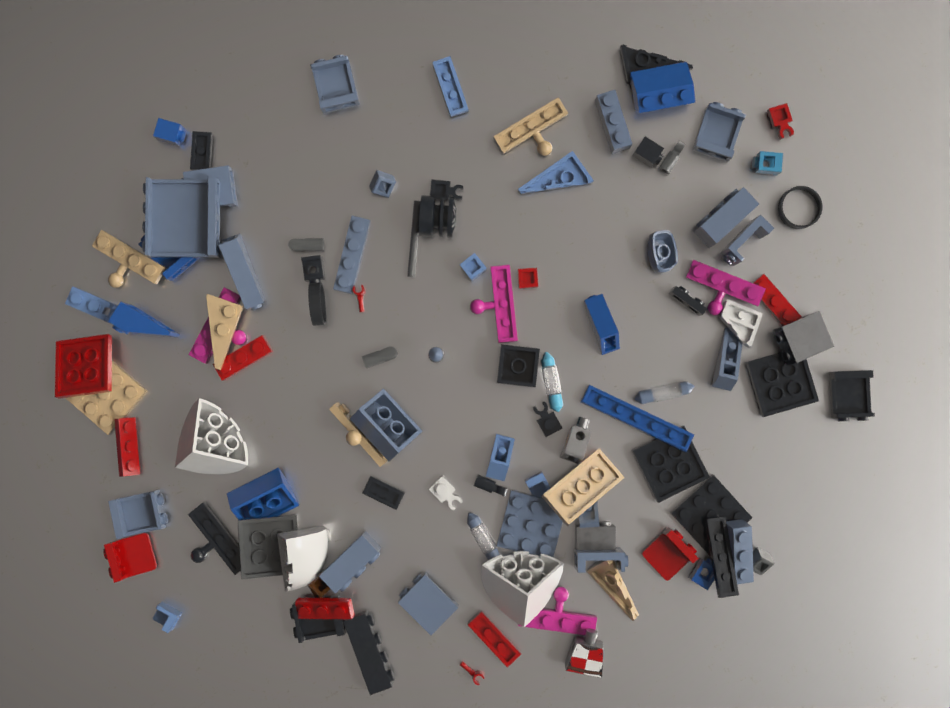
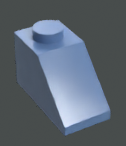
M496 434L486 477L505 481L515 441L514 438Z

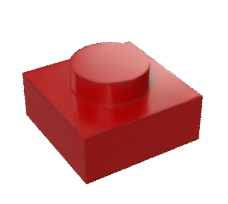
M537 268L518 269L519 289L538 287Z

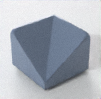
M376 170L369 187L372 193L389 198L396 180L393 175Z

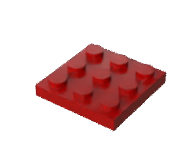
M103 334L56 341V398L61 399L112 392L111 335Z

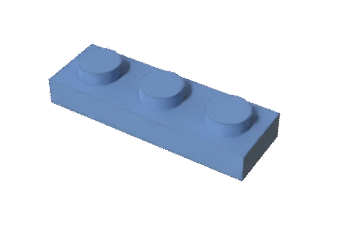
M451 56L432 62L450 117L468 112L469 109Z

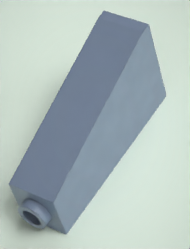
M241 234L223 239L219 244V248L245 309L251 308V310L262 307L265 298Z

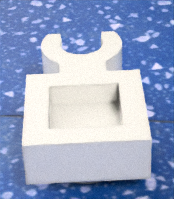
M444 476L429 488L441 503L447 500L448 506L452 510L456 509L452 505L453 500H458L460 503L463 502L460 496L452 494L456 489Z

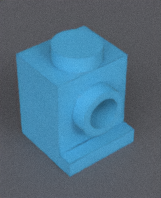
M760 151L757 153V156L753 157L752 168H755V173L777 176L782 172L783 153ZM764 161L768 163V167L763 166Z

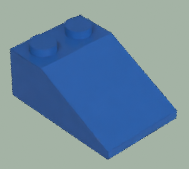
M125 302L119 303L108 321L113 324V329L125 334L134 333L167 337H179L180 335L142 310Z

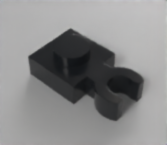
M432 179L430 196H434L435 200H441L442 196L445 197V201H449V196H453L456 200H462V196L456 195L455 192L458 189L463 190L464 187L462 185L450 187L451 181Z
M543 401V411H538L536 406L533 407V410L536 414L540 415L541 418L536 421L545 437H548L561 430L562 426L554 411L548 414V405Z

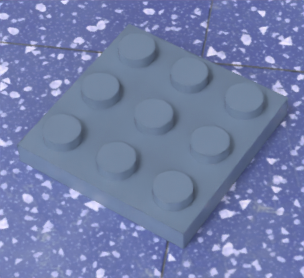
M511 490L497 546L517 552L529 551L531 555L541 556V554L554 557L563 521L542 497Z

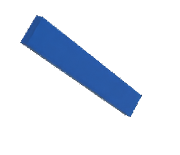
M591 385L588 386L581 400V403L683 452H687L694 437V434Z

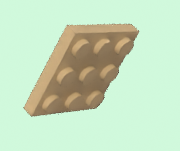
M112 361V392L68 397L66 399L107 435H110L115 429L114 419L125 418L147 393V390Z

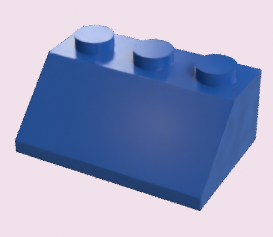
M687 62L630 72L634 108L638 113L696 103L694 83Z
M279 467L226 493L230 510L238 520L276 517L299 506L288 480Z

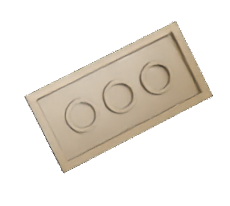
M599 448L544 493L542 497L564 524L568 526L625 477Z

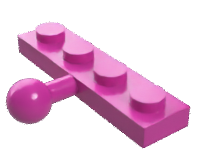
M693 260L686 276L690 280L718 290L715 299L707 306V310L711 315H719L722 312L723 306L721 303L725 294L758 307L766 288L696 260Z
M510 265L492 266L491 277L494 301L483 302L480 299H475L470 304V310L474 314H481L484 310L495 309L498 343L518 341Z
M225 287L218 297L235 304H239L241 300L239 294ZM209 316L189 353L191 357L205 364L208 363L213 354ZM235 330L231 341L235 345H242L246 341V334L241 330Z
M558 587L553 593L556 600L555 610L543 608L525 626L528 628L585 635L586 629H596L597 616L563 611V605L569 597V592L564 587Z

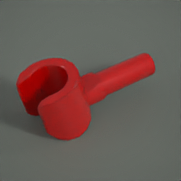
M354 285L353 292L357 296L359 312H364L363 295L365 294V289L361 285L362 291L357 293Z
M462 661L460 666L472 676L473 682L476 685H480L475 678L481 676L484 679L483 673L478 670L474 671Z

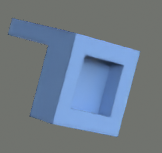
M475 253L460 264L471 282L487 270Z
M542 471L525 480L531 494L534 496L542 497L550 489Z
M161 602L156 607L157 611L153 616V620L163 625L161 630L169 633L174 629L182 612Z

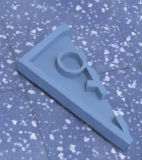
M572 151L524 184L518 191L520 194L591 184L594 180Z

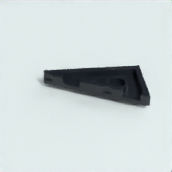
M624 44L620 46L627 82H631L630 72L685 62L682 60H672L667 58V56L656 53H648L646 50L629 48ZM688 64L689 70H692L693 65Z

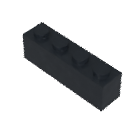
M366 610L355 614L352 619H345L343 623L369 694L373 695L392 688L395 677L392 669L388 670L386 664L388 657L386 652L380 648L379 644H382L379 633L374 631L373 626L375 622L372 614L368 615Z

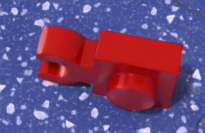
M785 103L769 108L767 112L772 127L779 128V139L784 138L783 131H787L790 137L793 136L794 130L788 125V123L793 121L788 104Z

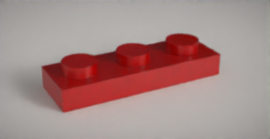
M762 274L753 282V284L766 288L761 302L782 326L802 317L765 274Z
M261 335L227 355L221 370L216 368L215 370L221 380L224 381L273 351L264 336Z
M136 418L114 419L119 477L140 475Z
M298 598L295 601L299 619H352L355 616L351 598Z
M482 610L468 623V626L507 668L521 655V652Z

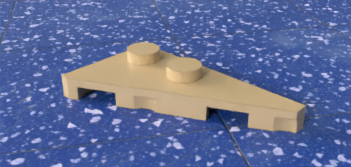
M207 294L214 364L216 369L221 370L244 306Z
M614 560L599 561L592 565L587 572L624 613L634 621L639 614Z

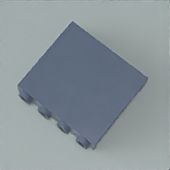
M146 177V183H143V193L145 195L143 213L145 214V221L142 224L143 233H145L142 250L145 252V255L148 257H220V180L216 177H208V179H150Z

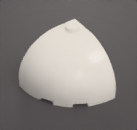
M199 398L193 404L185 419L179 438L175 468L202 474H229L240 471L248 466L246 442H243L239 433L240 429L234 420L221 412L220 407Z
M324 526L277 534L285 592L305 587L317 578L322 571L327 558L328 542L331 541L330 531Z
M529 551L513 552V555L504 557L499 555L485 562L481 567V577L484 588L493 603L505 615L522 627H525L537 616L553 595L560 581L564 563L545 554L538 556L529 554Z

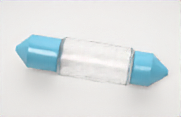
M545 352L541 359L546 394L549 399L550 408L559 412L563 407L558 370L554 357Z

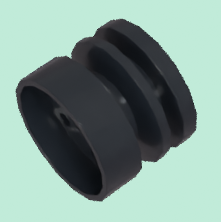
M421 195L419 236H432L434 228H438L439 237H443L444 228L447 229V237L452 238L456 227L457 213L454 197H449L448 206L445 205L444 196L441 197L440 204L436 205L434 196Z

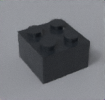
M501 344L497 383L535 388L540 349Z

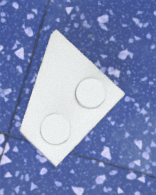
M727 299L719 318L747 348L752 347L763 313Z

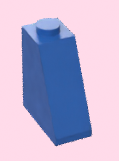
M603 294L590 296L584 300L585 309L601 354L604 355L620 349L619 331Z

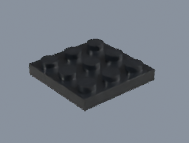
M782 352L746 362L762 417L819 401L807 359L787 365L782 358Z
M654 439L632 450L657 503L710 478L692 441L687 452H683L658 439Z
M713 474L670 512L709 556L711 555L705 519L725 517L726 521L743 519L748 523L753 518Z

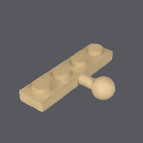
M558 97L493 136L504 154L533 136L538 144V153L542 156H547L552 152V145L550 142L544 141L539 132L566 117L568 112Z
M103 230L100 231L92 247L121 263L116 273H112L108 277V283L111 287L118 288L122 286L124 282L123 275L127 268L154 284H158L163 275L162 273L166 270V267Z
M338 402L329 409L349 431L346 434V441L349 445L356 446L360 444L379 467L388 461L350 420L352 416L349 414L350 411L346 405Z

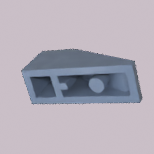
M726 327L723 332L714 370L712 387L731 391L738 381L742 342Z

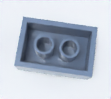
M744 187L739 191L737 188L723 199L725 203H719L710 211L711 216L706 215L696 224L698 228L694 233L708 248L717 244L759 205L756 199Z
M384 389L360 407L350 418L389 462L422 432Z
M365 531L319 577L335 594L339 590L343 592L352 582L351 578L353 576L357 579L367 568L365 565L367 563L371 565L379 557L380 545Z

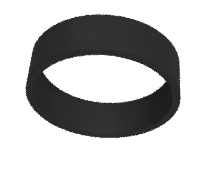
M807 186L791 188L782 195L778 203L780 219L784 224L793 229H804L818 221L823 210L819 194ZM803 190L814 197L817 203V214L810 224L796 225L786 218L783 212V202L789 192Z
M322 282L309 283L308 301L312 325H325L326 302Z

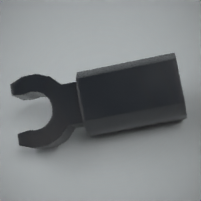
M481 475L477 476L474 486L489 493L493 491L502 496H505L508 488L495 484L496 481Z

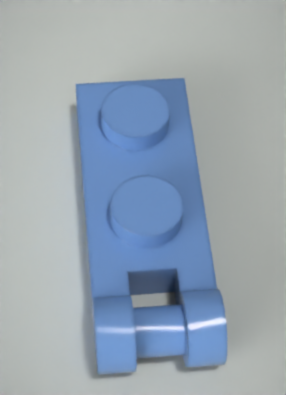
M73 286L65 302L66 305L106 322L109 321L118 306ZM109 308V314L105 315L106 309Z

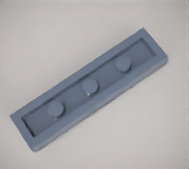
M351 216L333 290L353 294V286L356 282L370 220Z

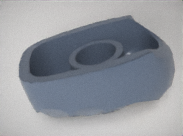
M668 230L657 231L649 235V262L652 269L657 273L668 272L678 263L675 239Z

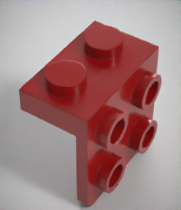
M669 527L642 552V556L666 581H669L689 561L694 563L699 559L695 555L696 549L690 543L686 545L682 541L684 537L677 529L673 531Z
M146 532L104 545L103 554L109 562L108 572L114 583L157 568L150 537Z

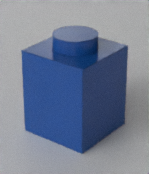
M158 118L153 137L159 141L180 146L181 142L185 139L186 131H184L185 128L181 124Z

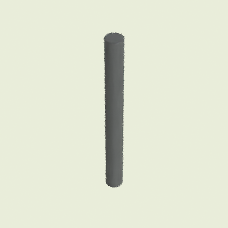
M416 200L413 206L408 277H415L420 214V201Z

